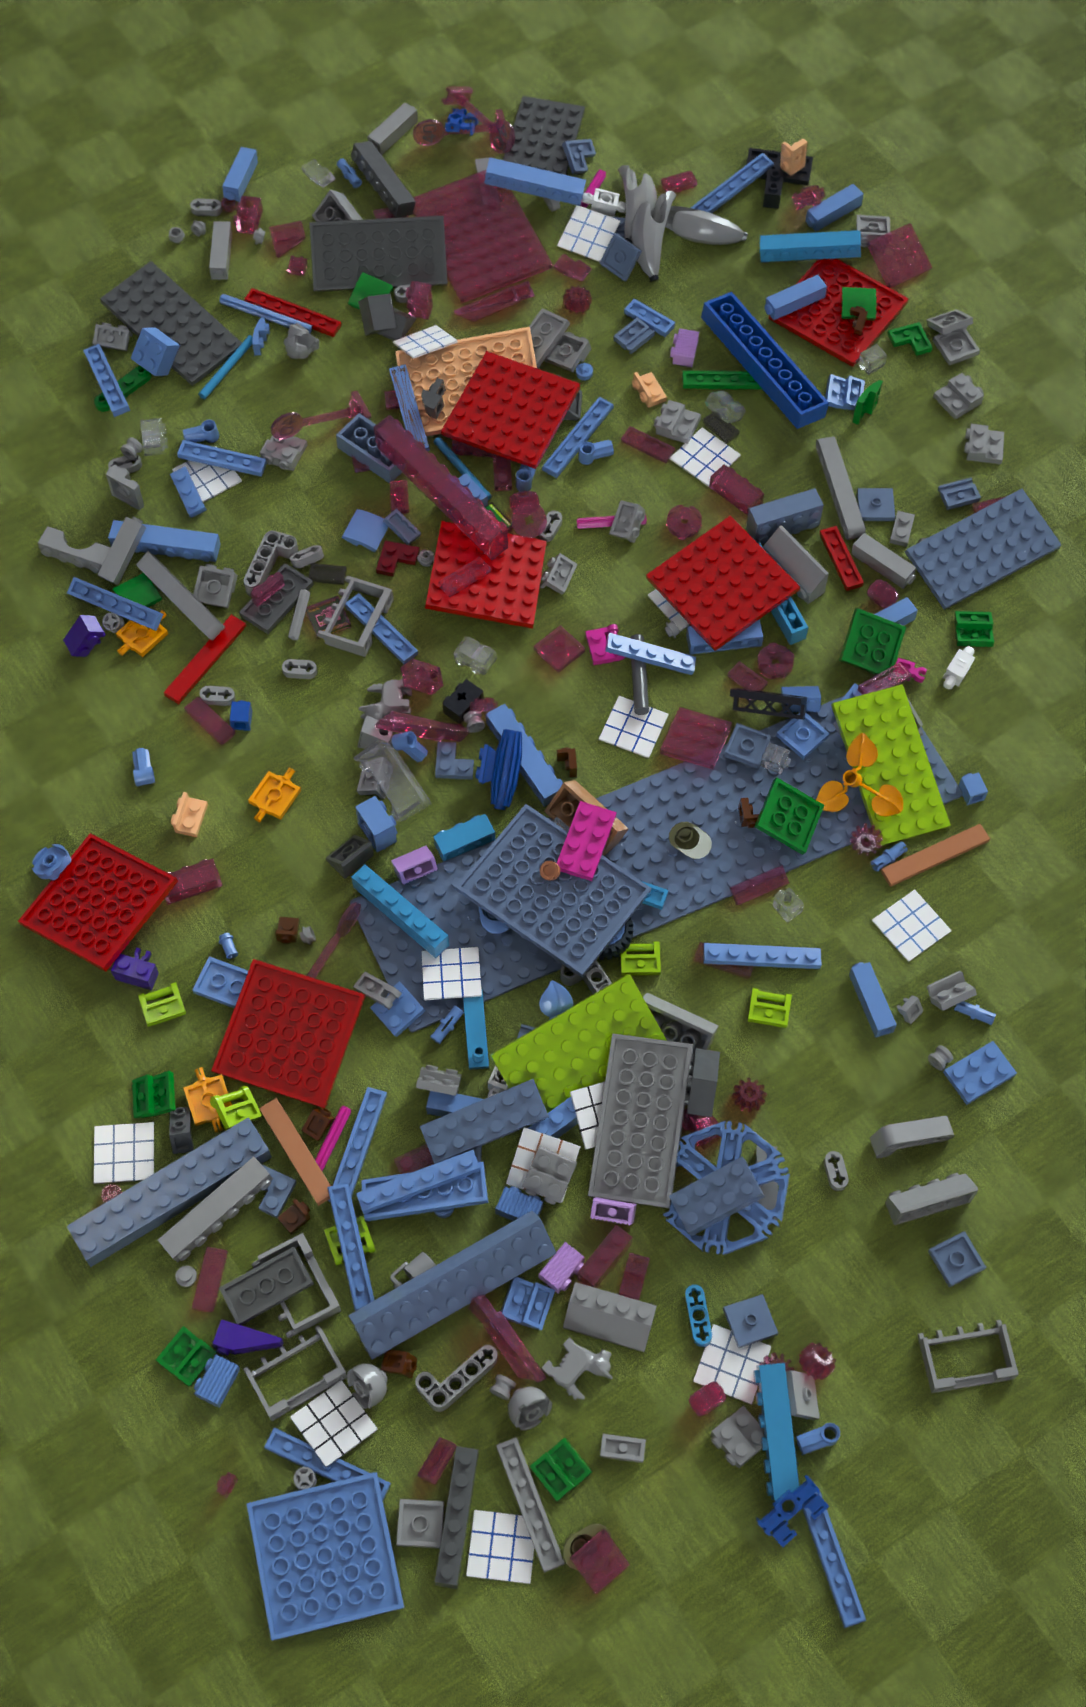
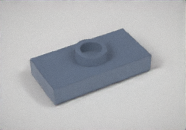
M397 508L383 520L406 545H410L421 535V532Z

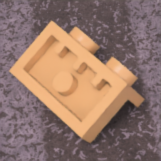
M805 139L795 142L792 146L786 142L782 143L780 168L790 176L805 167L808 143Z
M638 372L634 373L632 380L633 388L639 392L641 401L645 402L648 408L667 401V396L652 372L642 376Z
M183 792L182 797H179L177 801V812L171 818V825H173L175 833L197 837L208 806L207 801L190 798L187 792Z

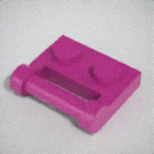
M616 624L585 631L593 665L620 661L625 658L624 656L610 654L605 651L606 636L609 633L618 635Z

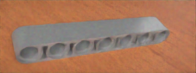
M834 436L816 439L817 453L846 540L859 538L863 533L866 534L865 526L837 441Z
M147 551L138 561L136 566L209 639L213 641L225 628L153 554Z

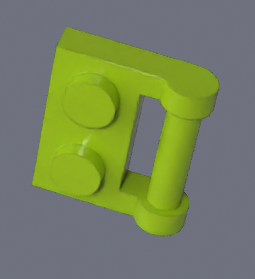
M659 941L653 942V944H630L626 951L620 953L621 976L627 974L631 976L661 975ZM627 952H654V954H627Z
M176 982L171 983L169 987L145 995L144 993L138 994L148 1027L186 1015ZM170 994H174V996L147 1005V1002Z
M752 988L747 1022L787 1028L792 994L780 995ZM757 999L784 1003V1006L757 1002Z
M247 1086L240 1087L239 1090L222 1096L216 1095L210 1098L211 1106L216 1109L225 1130L248 1117L251 1122L262 1117L254 1097ZM238 1098L244 1099L243 1102L228 1107L224 1105V1103Z
M364 1216L356 1218L360 1238L366 1241V1244L362 1245L364 1254L376 1252ZM336 1226L325 1229L324 1232L335 1264L338 1266L344 1260L342 1253L339 1254L337 1250L341 1247Z

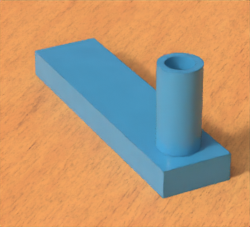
M482 989L481 997L463 998L469 1070L489 1068Z

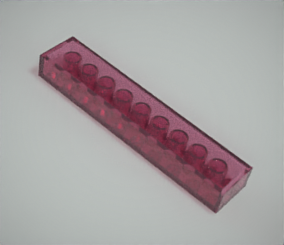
M389 415L373 427L377 448L491 560L508 549V528L505 523L499 522L495 514L491 510H487L479 498L476 499L472 495L469 488L463 487L459 479L455 475L452 476L447 467L437 461L433 453L426 451L424 445L420 441L417 442L412 433L402 427L399 420Z

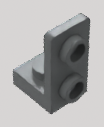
M179 1107L170 1112L169 1136L173 1154L194 1150L191 1135L190 1107Z

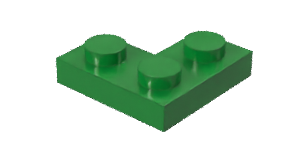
M920 322L888 330L887 335L893 347L910 343L916 356L932 352L933 347Z

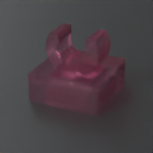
M292 255L288 265V274L305 276L308 263L307 258L302 256L298 258Z

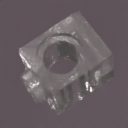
M769 742L762 757L761 767L782 774L784 768L788 769L790 765V750Z
M789 887L785 891L780 890L775 894L773 907L788 923L802 913L804 903ZM787 901L790 902L792 905L788 906L785 905L783 902Z

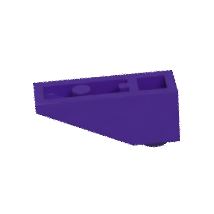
M221 1319L212 1344L217 1349V1353L228 1356L229 1353L237 1355L279 1348L283 1346L284 1342L280 1337Z

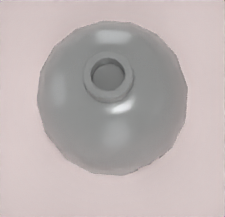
M361 1364L347 1372L349 1387L353 1385L356 1393L354 1392L352 1395L360 1406L364 1409L371 1408L383 1400L387 1390V1376L383 1370L372 1364Z
M532 1386L519 1388L513 1393L509 1401L508 1415L516 1428L528 1430L541 1423L539 1418L544 1414L547 1417L552 1408V1402L539 1388Z

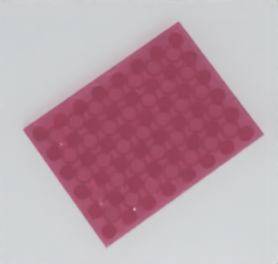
M486 170L413 197L416 201L415 208H413L415 217L444 216L447 277L461 303L553 268L550 258L512 190L484 184Z

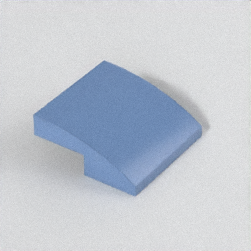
M830 374L825 396L829 402L828 406L855 410L856 402L864 392L865 380L850 375L847 379Z
M356 509L342 538L355 546L360 544L375 553L388 526L383 522L384 518Z
M516 1276L511 1280L499 1317L530 1328L542 1330L555 1290L537 1282L531 1283Z

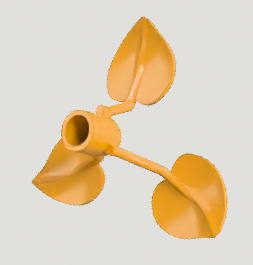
M865 733L859 734L847 750L846 758L848 764L858 767L847 770L843 774V785L838 781L832 780L826 782L821 787L816 800L824 804V811L838 812L847 806L849 798L845 793L848 791V785L854 788L860 785L875 794L876 796L872 799V808L880 816L888 817L903 811V798L896 787L884 784L880 787L879 792L862 783V776L857 773V771L861 770L862 766L870 767L873 765L878 757L877 747Z

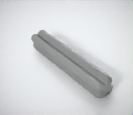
M306 589L299 592L288 638L291 640L299 639L310 597V592Z

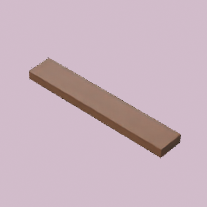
M978 824L882 868L881 873L889 886L892 887L989 842L990 838L982 825Z
M275 1098L260 1107L261 1113L317 1205L319 1206L328 1201L330 1198L327 1187L331 1185L278 1099Z

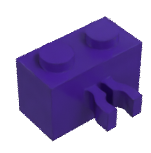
M80 615L63 641L72 656L87 657L95 644L101 643L100 637H105L106 634L95 616Z
M137 947L134 952L135 958L120 954L111 969L114 979L152 991L159 972L155 964L147 962L152 955L151 952L146 951L145 956L141 960L139 957L141 949Z

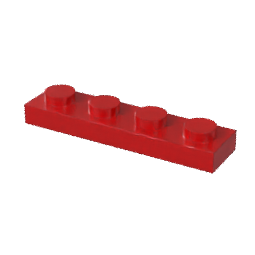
M837 526L820 530L819 535L845 590L849 591L863 587V579Z

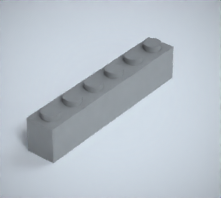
M252 1157L161 1236L158 1242L177 1263L180 1260H185L190 1256L191 1250L206 1242V1237L212 1232L215 1233L223 1226L222 1223L228 1218L231 1219L236 1216L244 1204L247 1205L255 1198L254 1195L260 1190L267 1189L271 1184L270 1181L273 1180L272 1176L255 1157Z

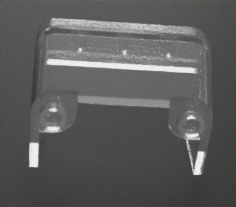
M377 740L353 757L355 761L361 762L359 766L365 774L368 772L373 775L391 802V814L395 821L403 822L431 805L429 798L390 742Z

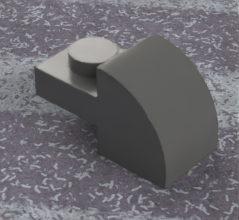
M439 378L436 379L434 384H431L429 391L424 389L422 391L424 409L434 419L438 418L444 407L442 396L446 391L444 381Z

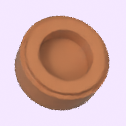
M546 861L540 867V875L545 880H556L560 875V867L554 861Z

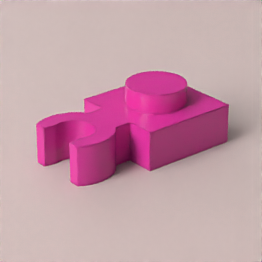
M898 658L892 676L906 681H910L912 677L915 681L923 683L924 677L919 674L926 675L927 669L924 667L915 668L914 662Z

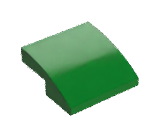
M362 272L348 301V305L360 310L358 303L360 300L367 296L390 294L393 285Z
M842 287L841 319H855L856 316L850 315V309L856 306L863 307L865 311H868L866 320L876 319L875 288Z
M882 380L871 384L860 395L856 402L852 423L859 425L865 413L872 415L878 404Z
M144 573L112 589L114 594L146 607L162 601V597Z
M955 611L957 646H994L992 612Z
M168 1070L155 1076L147 1074L132 1080L133 1116L135 1119L157 1116L175 1110L174 1072Z
M182 1326L155 1361L189 1387L205 1368L207 1361L213 1358L217 1352L203 1340L196 1337L186 1327Z
M566 1438L559 1441L552 1449L545 1452L529 1466L557 1502L593 1473Z

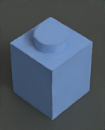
M980 773L964 775L958 785L967 805L985 800L988 793Z

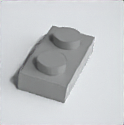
M897 511L890 543L907 547L915 517L914 514Z
M603 1434L600 1457L643 1463L646 1439Z

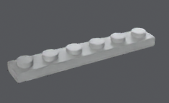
M517 1437L496 1445L543 1572L545 1573L565 1565Z

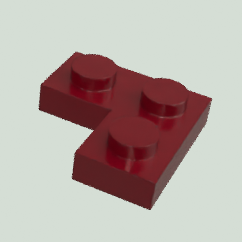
M385 540L376 567V573L394 577L398 562L416 566L420 547Z

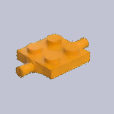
M161 610L160 613L164 614L161 619L163 620L167 614ZM130 620L116 632V636L124 642V645L117 652L123 656L131 649L141 657H144L168 635V630L159 624L157 631Z
M288 768L284 776L276 775L270 771L264 776L248 799L249 804L259 809L254 817L256 821L261 822L266 814L281 820L301 792V787L290 781L295 773L293 769Z
M200 1067V1073L198 1068L195 1069L198 1081L183 1087L195 1125L198 1126L212 1122L214 1132L218 1133L217 1125L220 1132L223 1128L216 1109L211 1106L210 1098L216 1095L228 1094L222 1074L215 1077H205L203 1068ZM230 1101L224 1103L225 1107L231 1106L232 1103Z

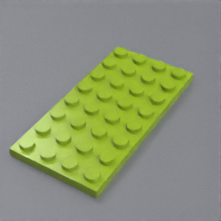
M903 684L832 703L831 706L846 751L852 741L861 733H865L877 747L878 757L875 763L870 767L862 766L861 770L857 771L862 776V783L879 792L880 787L884 784L892 785L899 790L903 798L904 805L901 813L883 817L876 814L872 808V799L876 795L862 786H858L878 847L950 827L951 825Z
M627 974L490 1056L509 1089L534 1079L546 1111L549 1113L570 1098L571 1091L605 1082L612 1033L666 1040L631 975Z

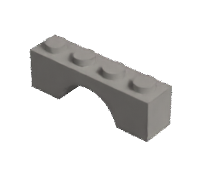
M48 526L38 541L43 555L57 558L62 562L72 563L79 568L90 569L94 573H99L110 550V547L98 543L86 549L71 548L67 545L63 531Z

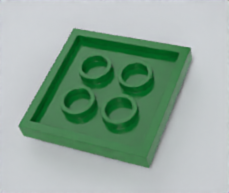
M856 608L839 661L880 677L891 679L906 627Z
M775 778L754 827L803 855L807 851L824 804L781 779Z

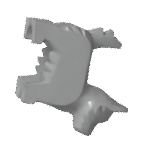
M392 679L384 684H373L367 688V691L382 693L381 701L359 707L360 711L365 712L360 716L363 719L366 716L382 721L384 717H411L409 699H403L402 697L405 694L412 696L411 679Z
M570 1337L563 1344L568 1353L561 1359L560 1367H553L552 1362L548 1360L541 1368L548 1376L553 1377L556 1384L565 1388L568 1395H572L574 1400L577 1398L585 1399V1396L574 1384L584 1371L613 1379L609 1373L611 1368L609 1362L610 1352L601 1350L595 1354L575 1344L574 1340Z

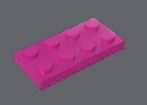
M580 801L557 861L560 872L593 881L617 812Z

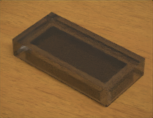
M717 410L703 419V423L726 444L739 435V430Z
M312 563L309 579L318 583L345 585L347 566Z

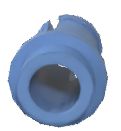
M224 933L219 936L218 942L222 945L226 958L232 959L239 953L233 942L234 937L230 933Z

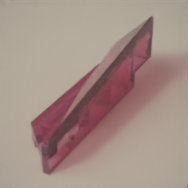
M525 281L456 309L453 313L456 316L458 315L475 322L520 303V300L533 298L535 295L529 281Z
M395 711L390 712L375 724V728L398 733L412 731L416 737L439 742L443 739L461 742L469 734V731L462 724L443 723Z
M485 1295L474 1297L469 1306L470 1311L483 1324L518 1378L534 1380L537 1383L545 1381L547 1379L502 1312H496Z

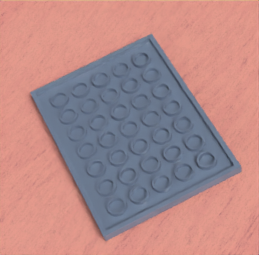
M525 804L456 886V891L580 977H583L649 895L652 888L603 855L601 856L593 881L560 872L556 880L549 881L543 879L540 875L541 865L546 861L557 863L568 832Z

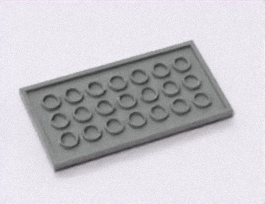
M612 1033L588 1192L589 1197L670 1208L671 1199L669 1195L673 1192L693 1044Z

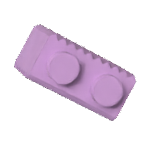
M679 328L678 334L674 335L673 344H675V347L671 348L670 357L673 358V365L693 367L699 340L698 331Z
M427 846L391 860L395 874L404 885L438 869L435 858Z
M595 1197L593 1198L590 1217L600 1221L604 1220V1222L607 1220L608 1222H620V1224L624 1223L630 1226L634 1223L637 1204Z
M564 1242L540 1271L539 1279L551 1289H554L556 1293H559L561 1290L565 1291L572 1283L571 1277L574 1274L579 1275L585 1267L583 1264L585 1257L567 1242Z

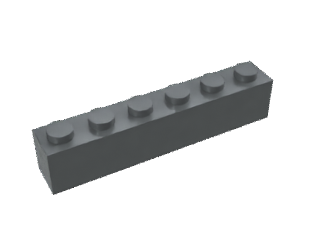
M371 141L354 143L351 152L352 160L357 164L360 171L363 172L366 179L371 183L395 218L413 215L416 201Z
M456 1446L435 1577L436 1586L458 1589L479 1456L478 1449Z

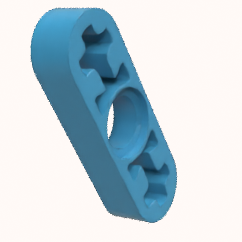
M694 1284L690 1285L685 1291L688 1314L695 1344L700 1347H706L712 1341V1330L704 1290L701 1286ZM692 1291L701 1294L698 1295L699 1305L694 1306L693 1297H689L692 1295ZM697 1310L705 1314L704 1319L701 1321H696L693 1318V1313ZM699 1326H703L704 1334L709 1335L706 1336L705 1341L697 1338V1336H700Z

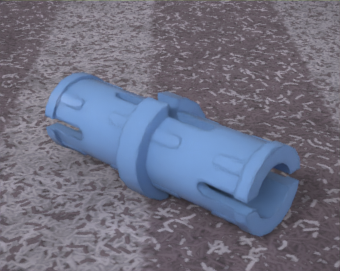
M340 159L337 162V167L343 172L344 178L349 180L354 188L361 186L362 180L356 175L354 168L350 167L345 159Z
M900 841L892 848L885 849L882 855L870 862L871 865H874L872 868L878 872L887 864L894 863L897 857L908 851L905 843Z
M965 1001L956 1004L954 1011L970 1016L972 1020L977 1019L989 1025H992L996 1016L995 1013L979 1008L980 1005H972Z
M454 1005L447 1016L440 1020L441 1024L430 1037L436 1043L441 1044L449 1031H453L454 1025L464 1012Z

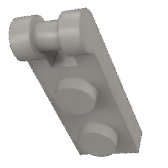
M364 972L353 986L358 992L365 994L389 1010L393 1006V1001L402 994L393 986L367 972Z

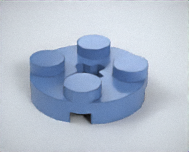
M52 844L53 847L49 849L45 847L35 855L32 862L34 869L32 868V870L39 878L50 879L51 881L56 880L67 865L71 863L72 859L68 851L60 844Z

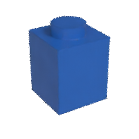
M243 700L232 701L230 712L231 729L250 731L252 720L251 703Z

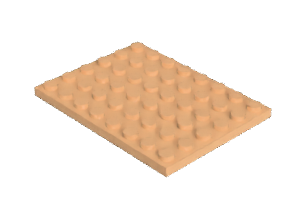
M530 327L459 339L455 344L414 359L402 350L396 351L397 365L406 364L426 436L441 434L443 426L486 351L537 368ZM439 378L444 381L446 391L442 396L444 407L438 418L434 419L424 409L422 391L423 389L429 391L431 384H434L436 379Z

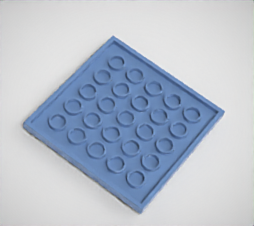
M377 1472L247 1503L271 1641L404 1608Z

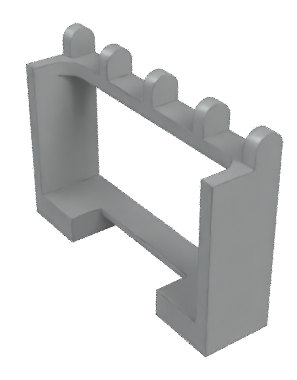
M346 576L345 581L349 584L346 590L339 589L338 593L342 598L339 604L332 603L331 608L335 612L332 618L325 617L323 622L328 626L325 632L319 630L317 636L324 638L325 645L366 657L373 643L371 633L381 613L387 614L394 600L392 589ZM352 590L380 598L358 642L330 634Z
M303 1233L258 1255L259 1260L252 1263L253 1268H256L293 1246L295 1248L299 1246L329 1304V1307L295 1324L285 1302L280 1303L285 1313L278 1316L279 1321L288 1318L293 1328L286 1333L287 1338L293 1337L341 1311L340 1305L331 1287H329Z
M996 1320L997 1328L984 1330L983 1324L977 1323V1332L965 1334L962 1326L957 1327L958 1335L943 1337L941 1330H936L937 1338L928 1340L927 1337L924 1338L923 1333H918L931 1393L1015 1379L1019 1374L1006 1324H1002L1001 1320ZM995 1334L999 1335L1007 1368L996 1369L991 1373L955 1379L954 1377L937 1379L929 1348L930 1345Z
M319 1325L315 1327L317 1332L315 1336L305 1341L303 1336L300 1335L298 1337L301 1342L300 1345L286 1352L284 1346L280 1347L283 1355L267 1363L265 1357L261 1358L264 1366L253 1372L248 1367L244 1368L271 1421L276 1420L347 1378L343 1366ZM322 1340L337 1368L324 1375V1379L290 1399H283L269 1407L254 1378L317 1341Z

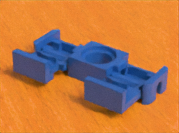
M452 109L453 113L449 114L447 118L448 123H445V131L460 132V129H463V131L466 129L469 131L470 129V135H473L475 126L479 123V113H467V109ZM464 119H468V122L470 121V119L472 120V122L475 120V123H465Z
M807 1475L804 1476L806 1481L793 1492L788 1490L773 1503L775 1508L761 1520L758 1517L756 1518L758 1525L768 1536H771V1531L773 1532L772 1536L782 1548L798 1535L794 1529L790 1530L787 1527V1521L803 1507L805 1509L808 1507L812 1512L810 1515L814 1520L829 1507L819 1495L820 1490ZM792 1500L794 1502V1507L791 1511H784L782 1509L784 1501Z

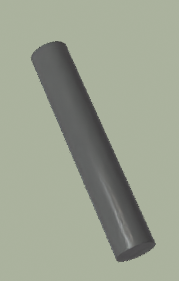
M635 634L630 637L631 639L645 642L643 635ZM631 659L634 712L637 715H645L649 713L646 663Z

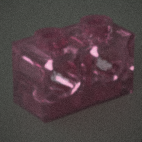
M241 197L240 202L237 203V215H234L233 224L236 225L237 232L254 234L255 230H258L263 211L261 198Z
M412 281L410 287L406 289V297H408L406 307L409 309V315L429 320L433 308L432 284Z
M411 659L401 667L404 687L433 695L444 686L440 667L415 659Z

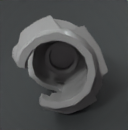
M290 324L288 337L284 339V345L289 357L292 359H305L311 352L319 349V339L312 336L300 324Z

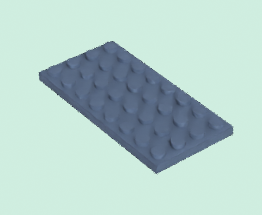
M1020 489L906 549L905 553L945 610L1059 549L1061 543L1024 490Z

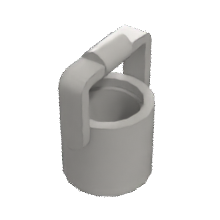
M421 1252L409 1264L406 1261L390 1276V1280L395 1285L394 1288H397L402 1283L398 1282L394 1276L402 1269L411 1280L436 1266V1264L426 1253Z

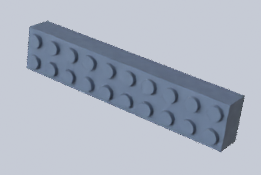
M248 1117L67 1225V1228L87 1263L92 1267L208 1197L252 1157H255L260 1164L272 1158L270 1151Z
M530 1211L348 1316L371 1359H374L555 1255L556 1251L541 1219L533 1211Z

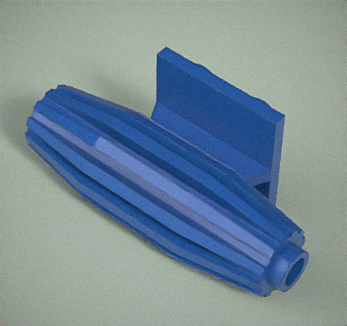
M508 729L503 730L496 751L487 744H484V748H480L479 759L481 767H477L475 776L480 784L491 781V804L494 805V809L505 810L506 807H510L517 787L522 760V732Z

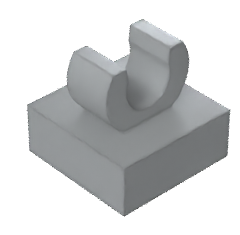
M913 995L909 999H903L904 1005L902 1007L900 1005L896 1006L898 1012L903 1015L905 1022L910 1024L923 1012L919 998Z

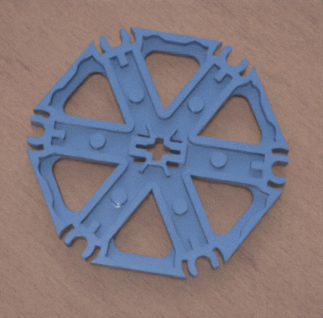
M726 1121L681 1137L686 1142V1145L680 1141L681 1149L678 1151L676 1167H684L699 1180L740 1158L743 1143L746 1140H751L767 1153L766 1160L749 1166L759 1186L772 1181L779 1185L775 1208L767 1210L759 1202H755L738 1211L741 1216L754 1226L755 1231L751 1236L735 1242H731L727 1238L730 1216L706 1228L703 1236H697L696 1234L691 1236L686 1231L672 1201L669 1212L663 1214L664 1217H671L665 1220L702 1251L705 1243H707L705 1246L706 1253L710 1252L711 1246H716L717 1255H720L722 1252L721 1246H723L722 1255L768 1239L763 1234V1231L772 1236L773 1233L768 1227L770 1224H775L777 1227L780 1226L774 1220V1217L782 1222L790 1176L789 1173L781 1176V1174H785L789 1170L787 1167L784 1169L779 1168V1164L785 1161L784 1157L777 1158L782 1156L779 1151L746 1124L743 1132L742 1123L738 1124L736 1130H732L731 1121L727 1122V1129H725ZM714 1135L721 1136L717 1167L695 1150V1144L698 1141Z

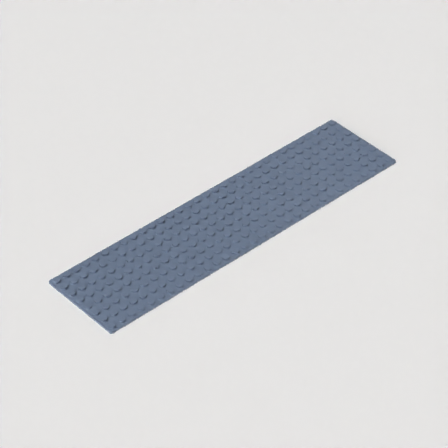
M886 678L866 686L864 689L869 692H875L896 685L892 679ZM844 696L821 705L819 712H805L830 734L804 760L776 737L777 732L793 719L789 718L760 730L763 733L772 735L759 769L724 757L726 744L596 798L605 808L617 812L616 818L629 828L621 841L604 857L640 881L669 890L662 910L641 903L631 916L633 921L632 938L874 835L859 787L854 788L849 785L848 791L845 793L849 798L847 806L838 812L822 810L807 851L803 855L757 828L741 827L738 810L740 799L748 798L749 805L753 806V814H760L775 778L781 779L815 800L821 787L826 782L833 780L843 785V774L847 770H852V766L847 762V751L844 742L833 725L836 718L831 704L841 701ZM921 726L923 735L920 737L943 804L960 798L962 791ZM551 817L548 818L549 820L557 824ZM680 822H690L710 836L712 841L710 852L700 859L686 856L670 844L669 832L671 828ZM494 841L437 864V871L434 870V872H430L426 876L423 875L419 879L416 878L412 882L409 881L405 885L400 880L389 884L448 935L450 946L446 949L478 947L483 1002L558 971L563 965L511 928L500 934H492L486 931L480 921L479 906L456 891V886ZM363 895L350 901L352 910L387 984L395 986L400 981L426 1010L408 1026L410 1032H416L439 1022L442 1018L444 1019L454 1005L464 1011L463 998L424 1000L422 951L426 950Z

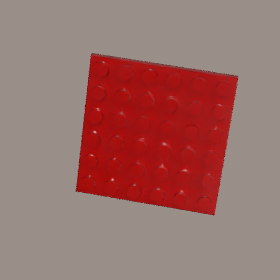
M837 258L818 259L796 284L819 275L827 285L825 298L776 320H773L770 315L768 319L854 367L906 306L909 298ZM842 287L876 289V319L866 320L861 336L854 334V328L852 327L854 319H841Z
M486 351L443 426L441 435L536 469L580 389V383Z
M731 515L646 574V579L714 651L800 590V586Z
M441 521L425 609L533 629L547 541Z
M90 833L71 856V863L67 865L56 880L49 882L18 922L25 928L107 972L178 883V880L171 874Z
M253 959L211 1071L295 1100L326 1108L366 995Z

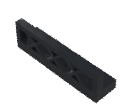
M742 688L730 689V697H734V711L805 719L807 697ZM739 698H746L749 704L746 707H738ZM757 700H761L767 706L760 710L754 703ZM775 702L782 703L785 708L780 712H776L772 705ZM792 705L801 706L800 715L794 714L790 707Z

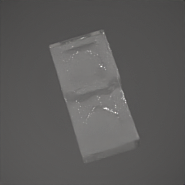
M315 158L302 166L304 174L322 188L336 180L333 174L326 167H322Z

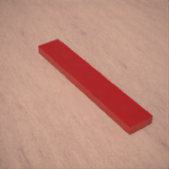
M251 288L244 299L245 302L310 324L313 330L331 337H335L342 326L341 321Z
M231 614L223 623L225 628L213 641L211 639L208 640L163 692L164 696L180 704L246 628V623Z

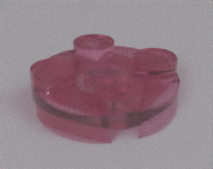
M819 185L805 187L801 189L802 193L797 195V192L792 195V201L796 209H802L811 204L812 206L821 204V199L825 196L824 188L821 187L819 189Z
M533 502L521 503L513 510L511 527L519 536L533 538L542 534L545 530L547 517L540 505ZM529 515H531L533 523H529L528 525H526V521L524 519L525 517H529Z
M678 505L669 511L666 525L668 530L677 536L678 539L685 540L696 535L701 530L702 516L693 506L684 507V505ZM681 519L684 521L688 520L686 524L681 523Z
M770 643L758 654V669L762 675L769 679H776V677L784 678L793 669L794 654L782 645ZM772 659L779 660V664H772Z

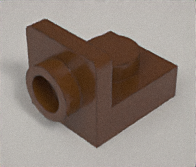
M860 306L851 307L850 315L856 316L852 325L854 334L861 336L868 311H865Z
M565 747L558 749L557 761H565V771H569L570 777H577L575 748Z
M741 798L738 805L741 827L755 828L754 826L759 814H753V806L749 805L748 798Z
M279 918L278 930L275 932L277 941L283 944L297 942L299 918Z
M326 1108L313 1109L301 1131L320 1141L329 1124L334 1122L335 1117Z
M294 1199L293 1205L277 1218L292 1235L310 1220L308 1213L310 1209L303 1201L299 1203L297 1199Z
M388 1350L384 1354L381 1370L385 1373L400 1374L407 1378H413L417 1368V1357L405 1351Z

